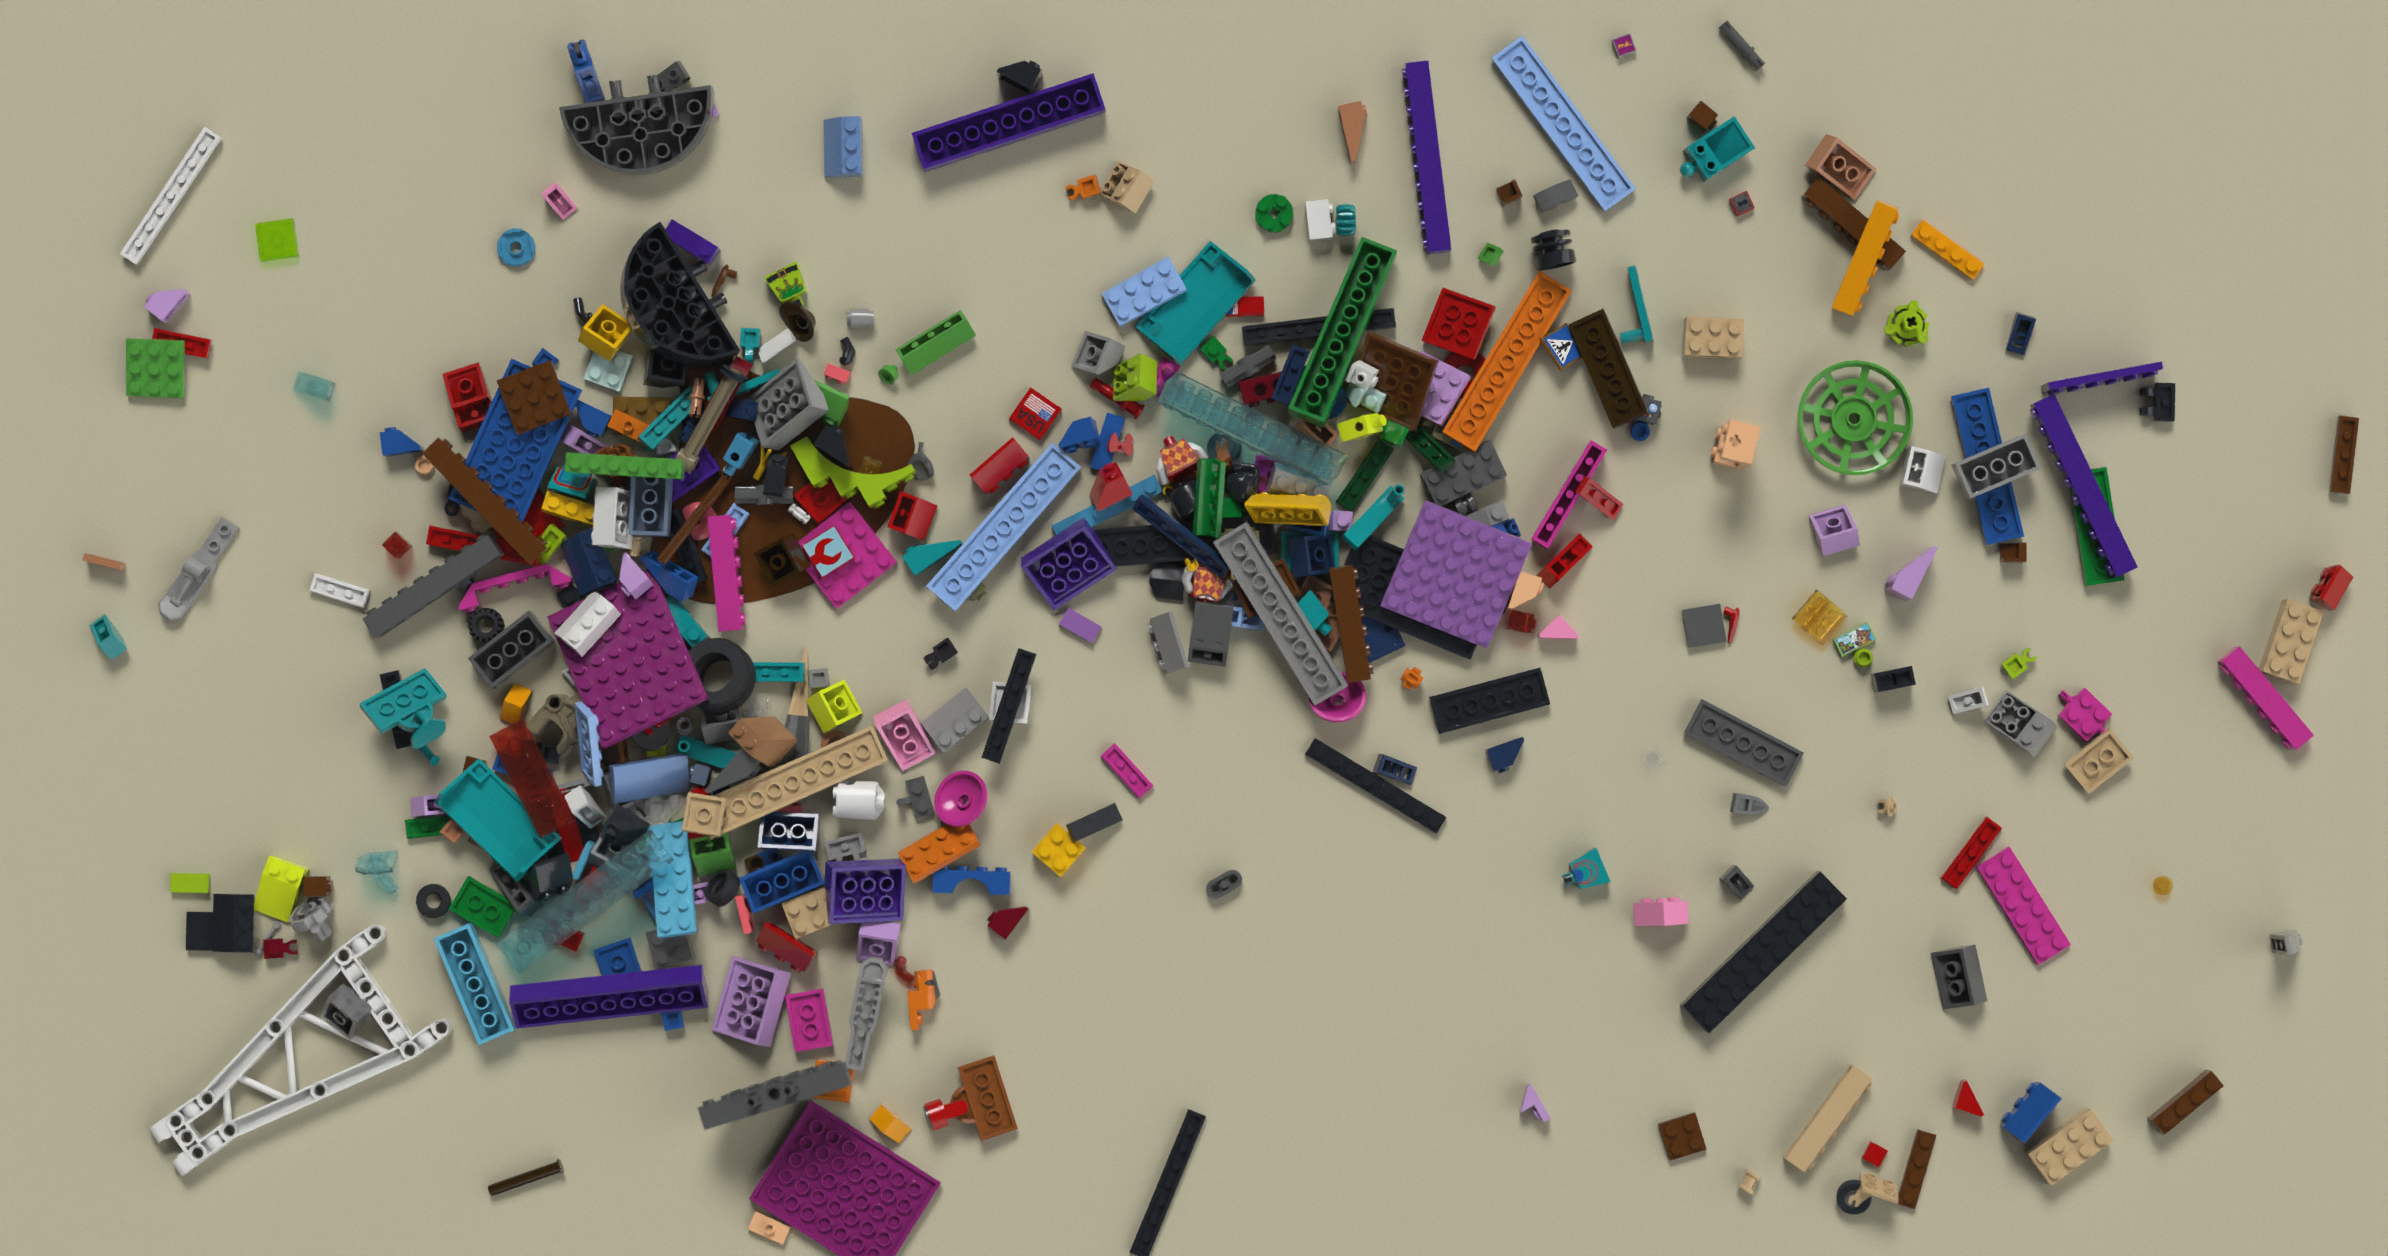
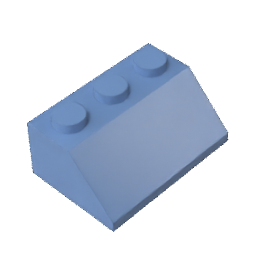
M844 116L824 120V177H863L862 119L860 116Z

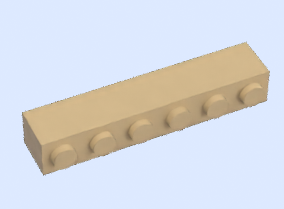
M1850 1064L1783 1158L1802 1172L1809 1171L1815 1164L1814 1159L1817 1154L1821 1155L1826 1149L1825 1143L1828 1139L1832 1140L1837 1134L1838 1130L1836 1128L1840 1123L1844 1124L1848 1119L1849 1114L1847 1113L1851 1108H1855L1861 1100L1859 1099L1860 1095L1870 1089L1872 1078L1856 1066Z

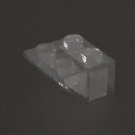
M670 795L668 800H664V796L650 797V801L645 802L647 822L651 825L671 823L686 805L687 798H683V795Z

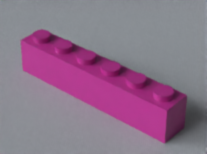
M1592 440L1588 442L1530 540L1546 550L1549 548L1579 498L1575 491L1585 476L1591 478L1607 449Z
M733 514L709 516L707 518L718 632L744 629L743 625H746V615L742 614L744 595H740V587L743 586L742 576L738 575L741 561L740 556L736 554V549H739L738 537H735L734 530L737 529V520L733 518Z
M2240 646L2234 647L2218 661L2221 665L2219 666L2220 670L2233 679L2232 684L2235 688L2243 691L2245 700L2258 709L2256 711L2263 720L2266 719L2268 721L2270 730L2276 735L2279 734L2282 738V744L2288 750H2297L2314 736Z

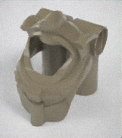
M552 694L548 696L545 705L526 724V727L535 735H542L554 721L563 731V737L556 751L564 758L575 747L574 744H578L574 703L582 701L580 694L568 698L565 694ZM557 698L560 701L559 707L555 703Z

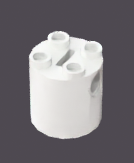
M845 780L839 782L833 788V798L836 799L835 805H833V817L876 820L885 808V793L879 786L878 781Z

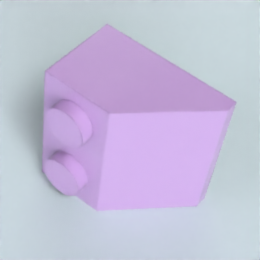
M1846 505L1809 515L1817 545L1823 556L1860 546L1858 529Z
M887 921L861 923L856 960L865 961L872 956L882 958L888 966H894L901 924Z

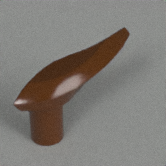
M728 265L722 268L712 289L711 298L717 294L721 285L725 282L726 276L736 279L737 271L728 269Z

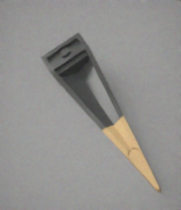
M807 649L804 650L801 661L805 663V681L796 682L785 727L798 741L775 768L809 754L808 703L806 702V699H808ZM807 797L797 801V803H807Z

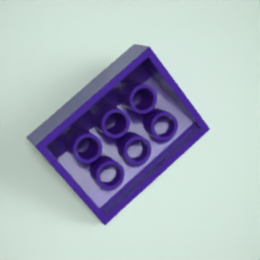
M1084 517L1021 557L1022 569L1053 610L1117 570L1116 565L1097 534Z
M900 859L825 862L824 882L828 923L903 921L906 864Z

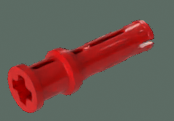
M1097 377L1093 379L1089 388L1116 403L1121 411L1125 410L1133 415L1136 420L1145 408L1144 404L1141 405L1136 401L1113 400V388Z

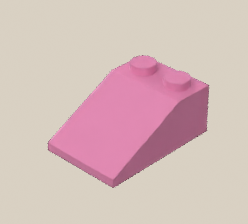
M907 699L873 716L876 728L902 771L936 754L924 728Z

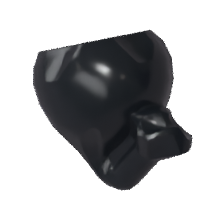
M1234 458L1230 463L1232 473L1225 480V491L1235 500L1244 504L1251 496L1258 493L1259 469L1255 464L1243 463Z

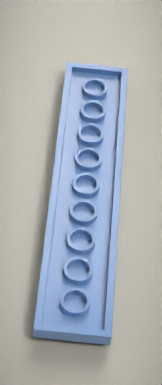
M1523 35L1491 58L1604 212L1636 189Z
M1051 443L926 587L956 612L1078 473L1081 467L1055 444Z

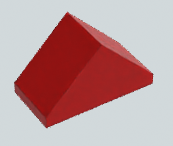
M1961 1080L1952 1107L1980 1117L1984 1116L1967 1080Z

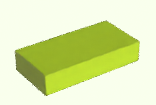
M170 873V892L210 893V874Z

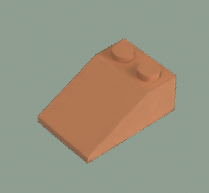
M1828 134L1824 136L1805 164L1814 174L1853 200H1856L1876 170L1874 166L1840 139Z

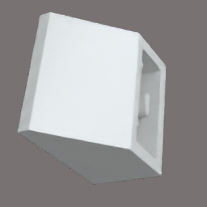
M1909 447L1899 485L1937 494L1946 456L1918 447Z

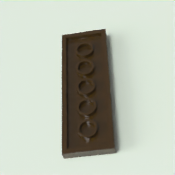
M1605 309L1596 311L1569 324L1612 428L1616 429L1648 414L1647 407Z

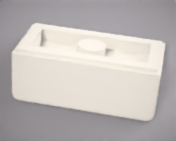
M785 329L758 349L762 363H765L796 341L790 329Z

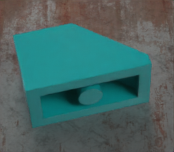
M106 614L90 625L98 647L111 660L127 650L122 636Z

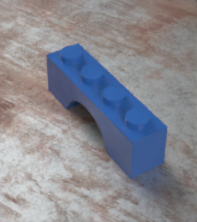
M945 866L933 873L932 893H953L959 882L964 879L973 878L983 882L990 894L1010 895L1011 871H1007V868L995 867V871H988V867H976V870H968V866H957V870H949V866Z

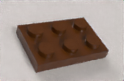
M1284 558L1274 562L1275 568L1293 597L1300 594L1301 592ZM1238 581L1232 583L1231 585L1248 618L1257 615L1258 613Z

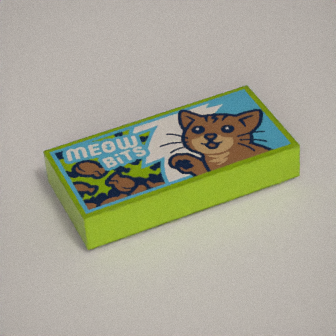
M1867 622L1833 639L1841 657L1876 640V637Z

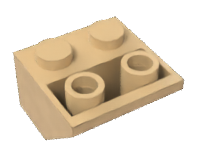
M1117 161L1106 182L1103 184L1102 194L1100 195L1136 214L1152 187L1154 180L1141 170Z

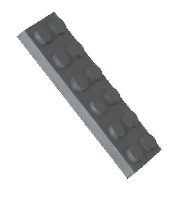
M1703 699L1700 700L1683 732L1785 787L1804 752Z

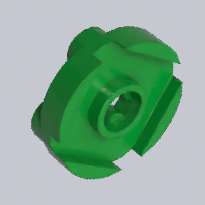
M1269 194L1258 202L1255 218L1258 225L1264 230L1278 233L1285 230L1291 223L1293 207L1285 196ZM1272 208H1275L1276 211L1279 210L1280 214H1277V218L1269 216Z

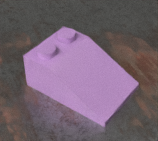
M1933 546L1926 549L1894 574L1889 575L1885 582L1887 586L1886 591L1905 601L1911 600L1938 547Z

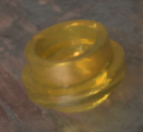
M2159 876L2153 882V889L2159 895H2167L2173 888L2172 881L2166 876Z

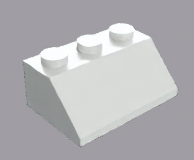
M596 487V493L594 494V523L591 534L592 545L632 549V536L629 535L630 491L617 487Z
M592 591L554 634L583 657L621 614L602 595Z

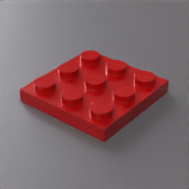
M1442 287L1421 341L1476 360L1496 307Z

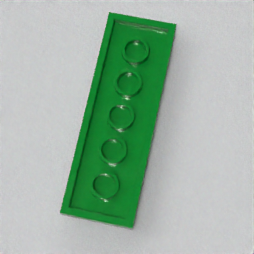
M2107 467L2091 469L2114 516ZM2072 500L2085 586L2124 581V574L2116 578L2108 575L2105 569L2107 564L2104 558H2100L2096 548H2098L2096 541H2092L2088 533L2090 529L2087 523L2084 524L2080 517L2082 512L2079 506H2075Z

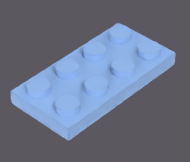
M1166 257L1101 294L1121 328L1186 292L1187 289L1170 258Z
M582 701L576 702L574 706L581 772L594 787L601 786V778L604 774L600 766L602 755L598 749V743H600V737L596 729L598 719Z

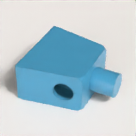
M745 431L737 433L723 457V460L727 462L723 471L733 476L737 468H744L760 441Z

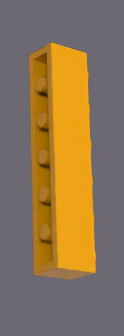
M1878 199L1876 200L1832 308L1851 316L1855 312L1859 313L1863 304L1860 301L1862 294L1866 295L1870 284H1867L1869 277L1874 278L1878 268L1875 266L1877 259H1882L1885 249L1882 248L1885 241L1889 242L1893 232L1890 230L1892 223L1896 224L1900 213L1897 212L1898 207Z

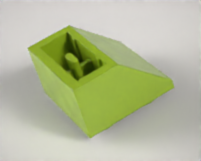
M1140 353L1114 366L1113 400L1145 401L1157 395V361Z

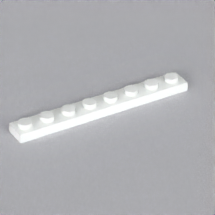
M206 127L203 128L120 254L136 265L139 264L222 137Z

